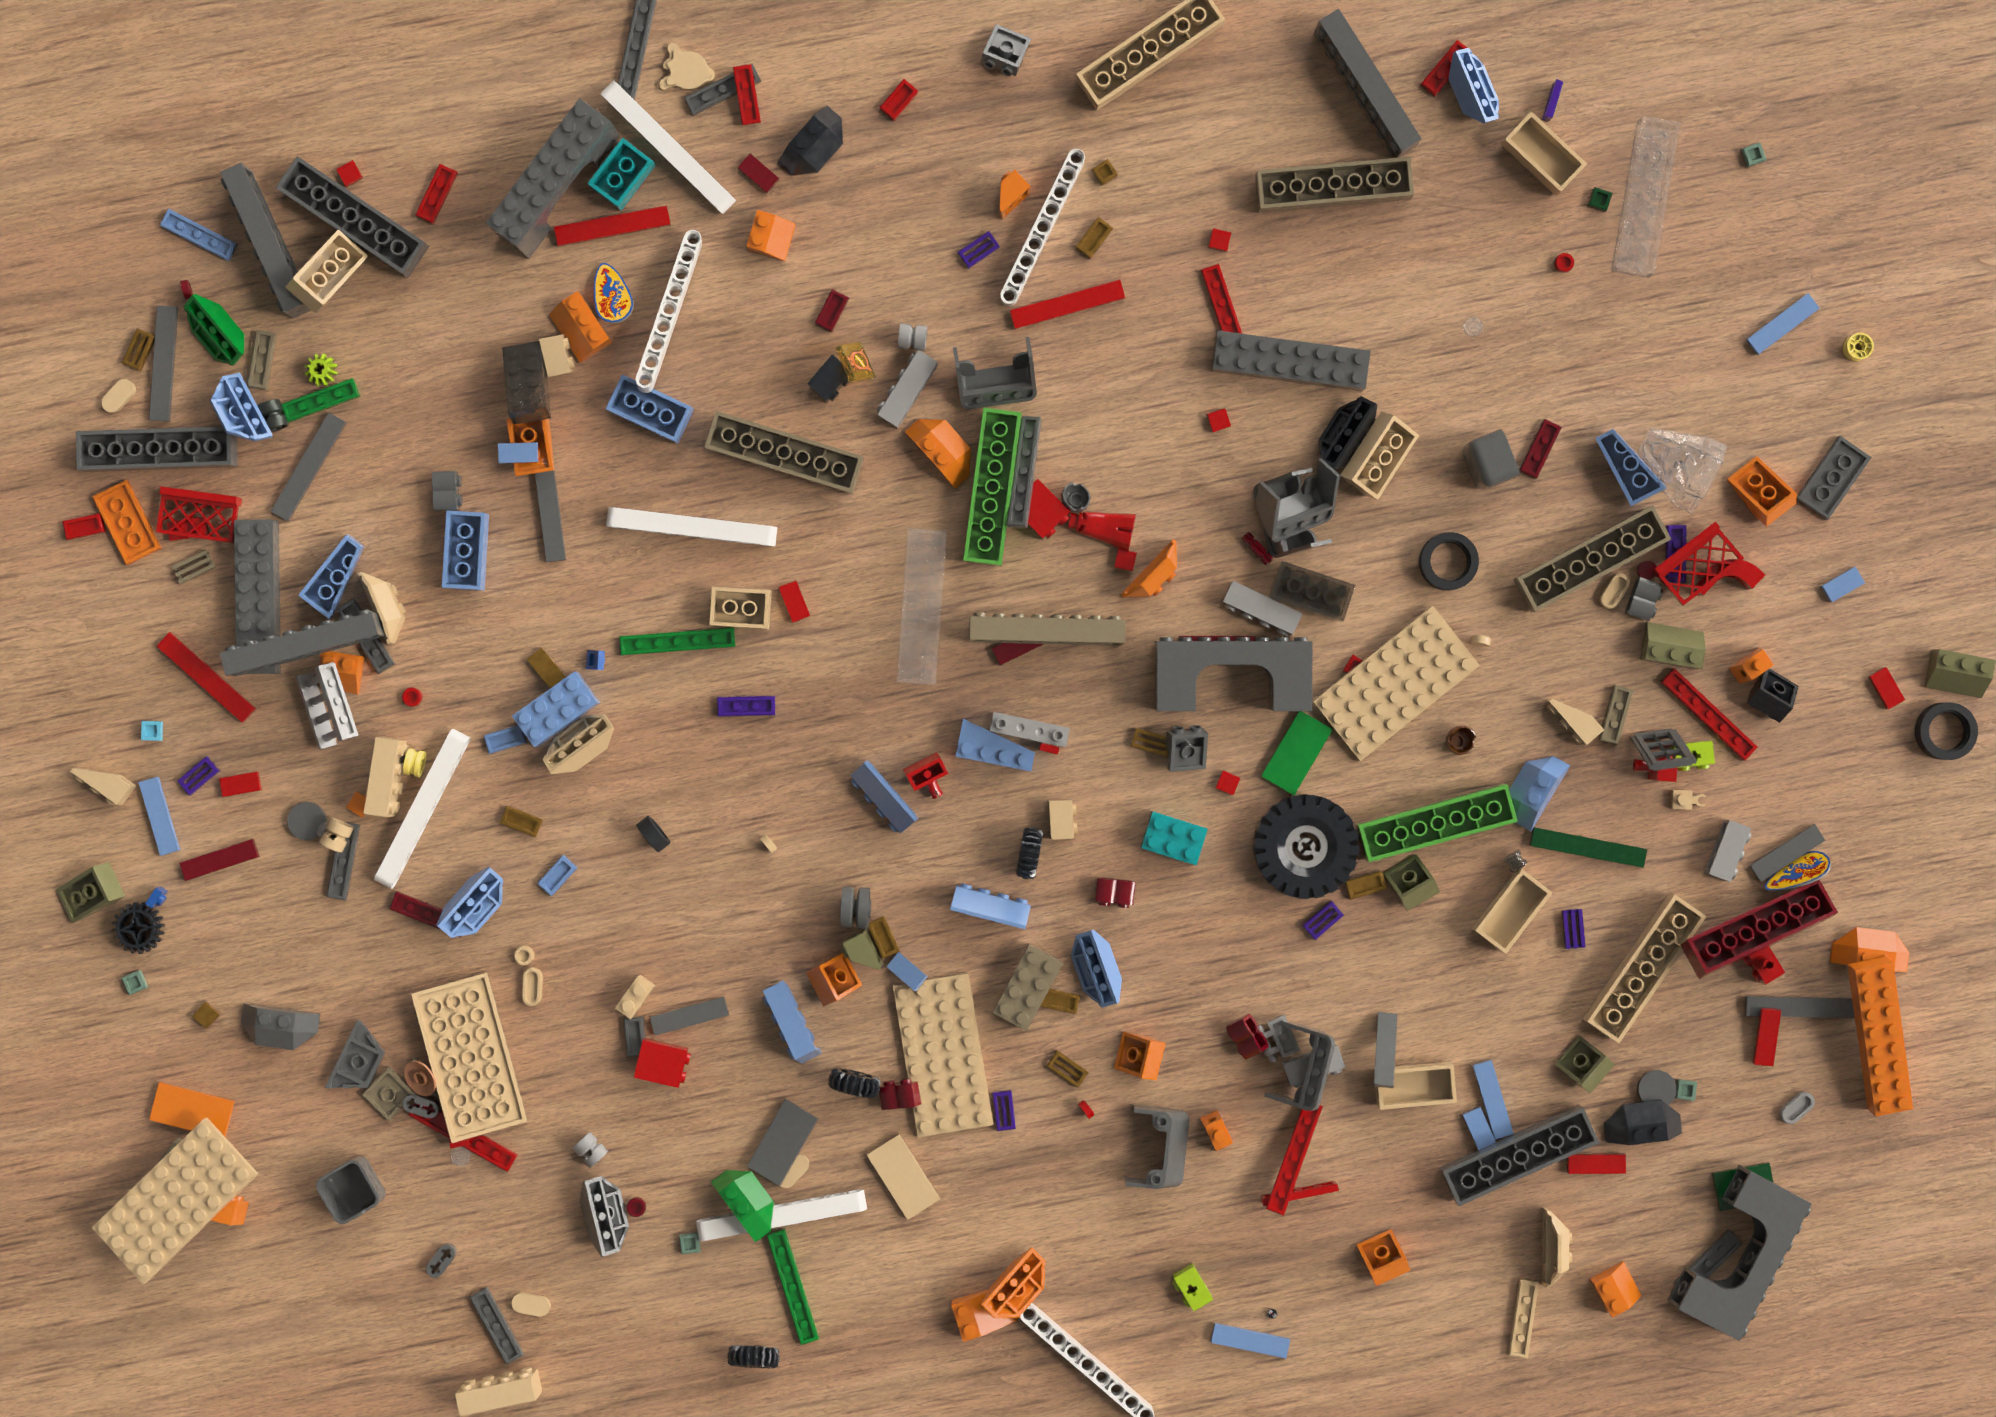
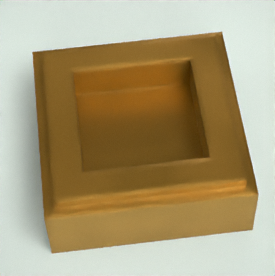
M1109 159L1092 169V172L1102 186L1118 176Z
M206 1001L192 1017L208 1029L221 1013Z

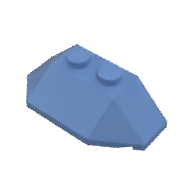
M1469 48L1455 51L1448 79L1463 114L1483 124L1497 120L1499 118V100L1485 66L1472 54Z
M236 373L222 376L210 403L226 434L251 441L272 438L273 435L241 374Z
M1554 756L1525 762L1509 789L1518 820L1515 823L1532 831L1570 768L1569 764Z
M489 866L471 876L444 906L437 926L451 938L477 933L502 904L503 878Z
M1094 930L1077 934L1071 958L1083 992L1097 1002L1101 1008L1119 1003L1122 978L1109 942Z

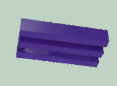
M1556 79L1552 84L1542 117L1543 121L1548 122L1553 118L1563 86V81Z
M988 231L960 250L958 255L962 258L967 268L970 269L999 249L1000 246L990 231ZM986 238H990L988 242L965 257L964 254ZM991 244H994L993 247H991L989 250H987L986 252H984L983 254H981L969 263V259L977 255L979 252H981Z
M206 756L177 782L191 796L220 770ZM205 763L208 764L206 768H204L200 773H198L194 778H192L187 784L184 783L186 779H188L192 774H194ZM210 769L213 770V771L210 772L206 777H204L199 783H197L193 788L189 789V787H190L192 784H194L199 778H201V777H202L205 773H207Z
M1330 900L1302 926L1316 940L1343 917L1344 914ZM1330 907L1333 908V909H1332L1331 911H1329L1323 918H1321L1316 924H1314L1311 928L1308 927V926H1309L1312 922H1314L1319 916H1321L1327 909H1329ZM1337 912V916H1335L1322 929H1320L1316 934H1314L1313 931L1316 928H1318L1323 922H1325L1331 915Z
M1582 909L1562 910L1565 949L1585 948ZM1575 913H1577L1580 943H1577ZM1567 914L1571 916L1573 944H1570Z
M1012 1090L992 1092L997 1131L1016 1129ZM1005 1095H1008L1009 1098V1107L1012 1124L1009 1126L1007 1122ZM997 1096H1001L1004 1126H1000Z

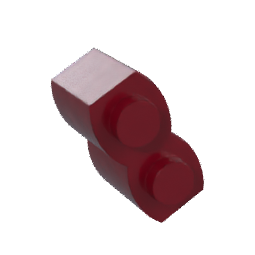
M1097 877L1095 901H1098V905L1110 906V903H1116L1120 908H1129V905L1134 904L1136 881Z
M1250 1014L1234 1020L1226 1026L1228 1036L1236 1043L1239 1054L1245 1060L1263 1052L1269 1047L1265 1036L1259 1030L1255 1019Z
M911 1078L900 1080V1083H895L894 1080L883 1082V1085L880 1086L879 1097L882 1110L911 1108L921 1104L918 1081H912Z

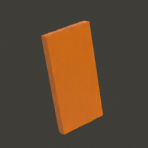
M124 480L92 496L126 565H130L162 549L129 480Z
M159 1082L149 1120L192 1131L204 1118H208L226 1138L235 1101Z

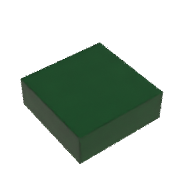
M1594 187L1587 206L1606 212L1613 193Z

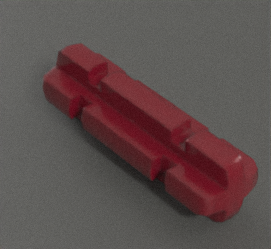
M1250 532L1246 533L1242 537L1244 543L1249 545L1248 547L1258 558H1261L1265 565H1268L1273 560V557L1266 553V549L1257 540L1253 539L1254 536Z

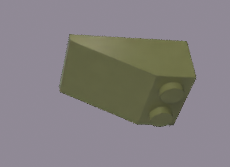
M109 862L89 868L56 889L72 924L125 897Z

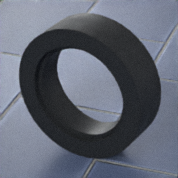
M1445 532L1432 537L1425 543L1419 555V569L1423 578L1428 584L1439 590L1450 591L1467 585L1476 575L1479 566V556L1474 544L1464 535L1455 532ZM1442 543L1456 544L1466 555V569L1455 580H1444L1438 577L1431 567V555L1434 549Z
M1944 702L1933 704L1921 712L1915 724V739L1918 746L1925 754L1939 760H1955L1965 756L1972 750L1978 737V726L1975 717L1966 707L1957 703ZM1944 712L1955 715L1963 726V737L1960 743L1950 750L1938 748L1934 745L1929 735V727L1932 720Z

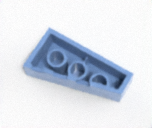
M1615 429L1595 438L1631 506L1667 488Z
M350 534L346 535L298 596L328 619H332L365 546Z
M963 719L956 757L1027 771L1032 770L1035 752Z
M781 981L763 991L765 995L762 997L767 1008L770 1007L773 1012L770 1014L775 1025L778 1024L781 1029L779 1035L782 1041H786L789 1046L787 1052L790 1058H794L803 1064L822 1054L820 1047L817 1048L813 1044L815 1038L809 1028L805 1027L806 1020L801 1011L797 1010L798 1004L788 984L785 981Z

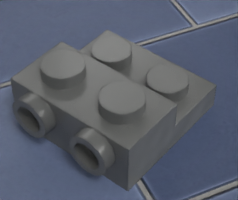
M996 24L982 53L981 62L988 69L996 68L1001 70L1005 76H1016L1030 45L1031 38Z
M1191 725L1190 729L1174 726L1172 730H1167V769L1170 772L1206 769L1208 732L1202 726Z

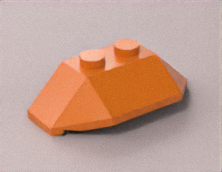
M918 419L904 431L955 489L969 477L971 448L946 420Z
M1174 539L1121 593L1120 596L1122 598L1150 597L1152 594L1156 597L1163 589L1161 585L1165 581L1169 583L1176 576L1174 571L1177 569V551Z
M1855 927L1832 943L1830 962L1847 965L1849 963L1886 957L1894 963L1895 971L1907 972L1909 952L1895 932Z
M1033 1247L1029 1248L1015 1259L987 1290L981 1305L993 1318L1020 1317L1044 1289V1266L1046 1261Z

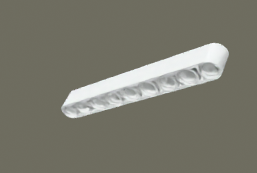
M614 80L600 93L722 214L736 201Z
M1073 149L1069 152L1000 294V299L1004 306L1011 307L1016 304L1078 178L1085 161V154L1080 149ZM1077 155L1081 158V162L1073 163L1071 157ZM1064 173H1071L1073 178L1069 181L1063 179L1062 175ZM1062 190L1065 195L1062 198H1058L1054 195V192ZM1054 207L1056 213L1049 215L1046 213V209ZM1040 224H1045L1048 230L1040 232L1037 227ZM1037 241L1040 246L1037 249H1031L1029 243ZM1028 258L1031 264L1028 267H1024L1020 261ZM1015 275L1022 277L1023 281L1020 284H1015L1012 281ZM1010 292L1014 295V299L1006 301L1004 295Z
M689 230L684 235L636 375L637 388L642 393H649L654 388L702 248L701 234L696 230ZM692 238L698 240L696 244H690L688 241ZM685 256L692 257L688 262L682 260ZM680 273L686 275L684 279H678L676 276ZM672 291L680 292L677 297L670 295ZM668 308L674 310L672 314L664 313V311ZM661 326L668 327L666 332H660L658 329ZM656 343L662 345L659 350L653 349L652 346ZM649 361L656 363L652 368L646 366ZM648 379L650 383L648 385H641L640 381Z
M608 507L606 527L771 547H775L777 527L614 507Z
M452 729L448 734L374 878L376 882L390 889H393L463 756L470 742V737L455 729Z
M858 1189L774 1205L771 1228L866 1210L864 1190ZM734 1213L696 1221L699 1241L748 1233Z
M1033 1303L1028 1306L1027 1309H1031L1034 1312L1031 1317H1026L1022 1313L1020 1317L1026 1325L1133 1417H1142L1140 1413L1143 1410L1150 1411L1148 1417H1154L1153 1407L1037 1306ZM1046 1322L1049 1326L1042 1330L1038 1327V1324ZM1056 1334L1063 1336L1060 1342H1055L1052 1338ZM1070 1347H1075L1078 1351L1076 1354L1071 1355L1067 1350ZM1088 1359L1092 1361V1364L1089 1367H1084L1082 1362ZM1099 1372L1107 1374L1103 1380L1098 1379L1096 1376ZM1113 1385L1121 1386L1119 1392H1113L1111 1388ZM1133 1397L1136 1401L1134 1404L1128 1405L1126 1399Z

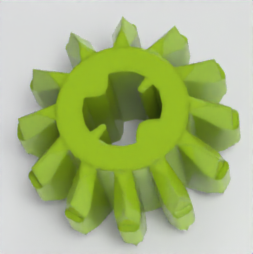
M314 354L315 360L308 358L311 364H306L304 367L309 369V371L305 372V376H310L309 382H315L317 386H320L321 383L324 386H328V380L334 382V378L331 376L332 374L338 375V372L333 370L338 366L332 363L334 360L332 357L327 358L326 354H322L321 357L318 354ZM320 366L324 367L322 373L318 372L319 370H321Z

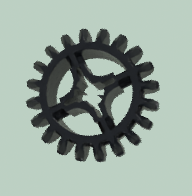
M1026 827L1024 829L1016 870L1018 877L1023 879H1033L1035 877L1043 837L1042 830L1034 827Z
M134 902L133 906L127 904L126 909L121 908L119 910L121 914H115V918L118 921L112 922L116 928L111 930L113 933H117L113 939L120 940L117 945H124L123 950L128 951L130 949L132 954L136 953V951L138 954H142L144 950L150 952L151 947L156 948V942L162 941L159 935L165 934L164 931L160 930V928L165 927V924H160V920L164 917H157L159 910L152 912L153 908L147 907L145 902L141 904ZM141 913L144 914L150 920V923H146L144 921L143 916H141ZM131 914H133V917L131 918V924L129 926H125L127 919ZM136 926L146 927L141 930L131 929ZM152 930L150 937L144 942L146 932ZM126 932L132 934L133 940H136V942L132 941Z
M835 1068L831 1070L829 1075V1087L844 1094L874 1098L880 1090V1080L864 1072Z
M734 1345L729 1347L727 1356L728 1364L734 1367L774 1369L778 1367L780 1362L779 1350L773 1347Z

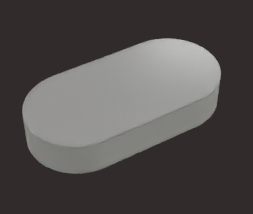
M1805 1091L1797 1093L1781 1107L1779 1111L1781 1120L1787 1124H1794L1814 1107V1097Z

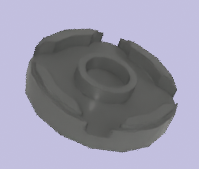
M303 802L291 809L288 814L287 823L289 830L294 836L302 840H311L324 832L327 825V817L321 806L312 802Z
M1650 1070L1645 1072L1640 1081H1638L1637 1093L1642 1102L1661 1099L1669 1105L1676 1095V1083L1668 1073L1662 1070Z

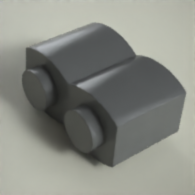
M432 472L434 511L460 510V506L463 505L462 495L459 494V487L462 486V477L458 475V472Z
M1637 577L1625 614L1645 621H1650L1651 618H1654L1657 611L1655 607L1656 601L1660 600L1663 594L1662 584Z

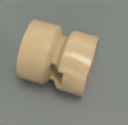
M331 817L326 826L328 831L323 832L319 843L334 851L343 852L347 844L345 839L350 837L354 827Z

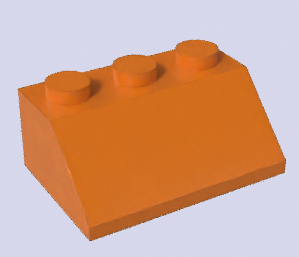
M579 291L562 300L549 314L560 333L564 334L565 338L568 337L570 348L580 363L612 343Z

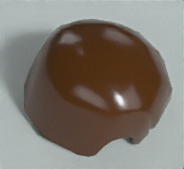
M1464 725L1455 726L1447 733L1446 746L1454 754H1467L1474 748L1476 734L1470 727Z

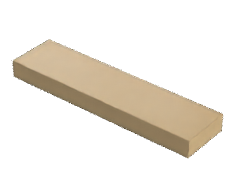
M1519 1278L1508 1348L1509 1356L1528 1359L1539 1287L1538 1281Z

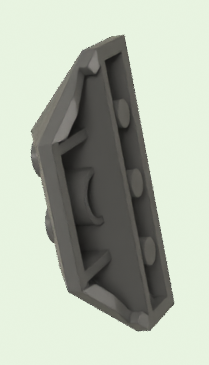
M244 1003L241 1023L255 1045L295 1050L318 1033L321 1013Z
M603 1176L583 1181L580 1204L590 1241L601 1257L619 1252L629 1228L621 1190Z

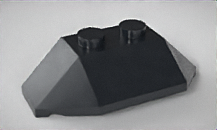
M829 106L821 109L812 116L791 140L777 164L791 176L818 173L843 145L842 118Z
M1360 396L1357 400L1338 408L1318 440L1320 459L1322 458L1335 470L1347 465L1374 424L1378 405Z
M1661 1099L1622 1104L1603 1123L1606 1143L1622 1145L1669 1141L1682 1134L1680 1114Z

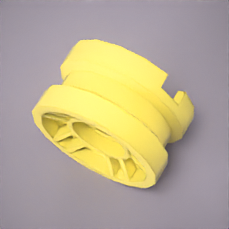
M1856 333L1844 341L1842 351L1847 359L1860 361L1872 354L1874 343L1869 335ZM1857 343L1861 350H1856L1855 345Z
M415 749L407 751L403 767L404 775L414 774V777L419 778L422 776L426 763L425 751L416 752Z

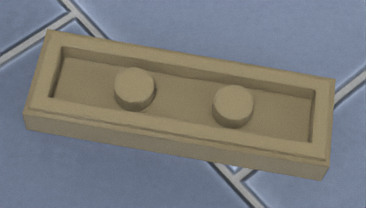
M256 330L247 387L268 391L277 337L276 333Z
M1613 685L1602 725L1604 731L1599 736L1600 741L1619 745L1633 694L1632 689Z

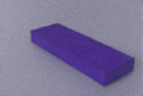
M1666 525V530L1671 537V540L1666 542V559L1686 545L1687 525ZM1686 561L1682 562L1681 571H1686ZM1668 573L1665 578L1669 583H1677L1678 573ZM1681 574L1680 583H1686V574Z
M775 696L717 697L718 716L776 715Z

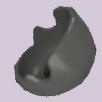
M1073 482L1064 487L1061 495L1062 504L1071 512L1085 510L1089 506L1091 499L1089 491L1083 484H1074Z

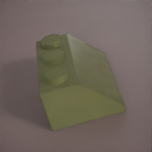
M1646 622L1640 660L1696 670L1703 668L1706 651L1704 632Z
M1933 649L1930 654L1924 687L1982 698L1993 679L1996 660L1942 649Z
M863 930L845 939L843 942L844 946L841 949L846 958L850 957L853 962L877 970L882 967L883 961L867 930Z

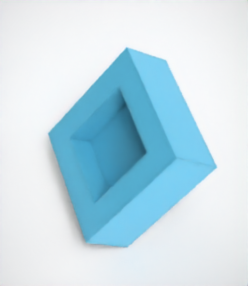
M142 721L141 740L163 741V722Z

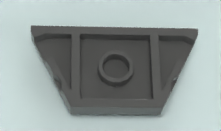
M357 1020L325 1088H368L386 1052L361 1020Z

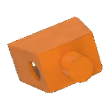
M1757 648L1729 669L1739 684L1752 681L1774 664L1762 648Z
M1218 1110L1200 1118L1215 1151L1233 1144Z

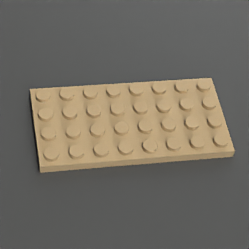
M1430 606L1312 702L1356 758L1362 761L1480 665L1435 607Z
M488 973L411 994L432 1073L436 1080V1087L451 1143L527 1122V1116Z
M969 973L927 979L917 991L912 990L906 983L893 985L907 1075L912 1081H918L921 1104L913 1107L918 1137L994 1125Z
M204 1118L92 1228L142 1284H146L216 1214L234 1199L258 1173L208 1118Z

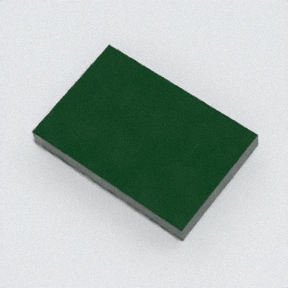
M1769 1162L1744 1167L1773 1182ZM1737 1168L1712 1173L1719 1211L1736 1209V1207L1724 1201L1722 1197Z

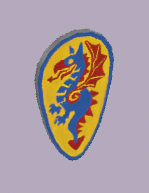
M602 263L599 265L594 279L596 312L607 323H620L631 315L634 308L633 298L620 274L611 265Z
M1809 851L1774 873L1765 884V889L1768 892L1787 891L1818 881L1830 871V859L1825 853Z

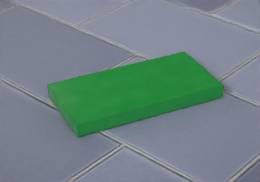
M1298 711L1261 777L1288 793L1295 795L1333 729L1308 714Z

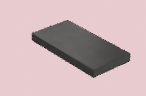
M1838 436L1798 493L1796 500L1824 520H1829L1872 457L1842 436Z
M785 1099L747 1167L781 1186L819 1118Z

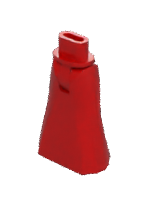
M1071 513L1068 528L1076 529V532L1079 531V533L1128 552L1136 514Z

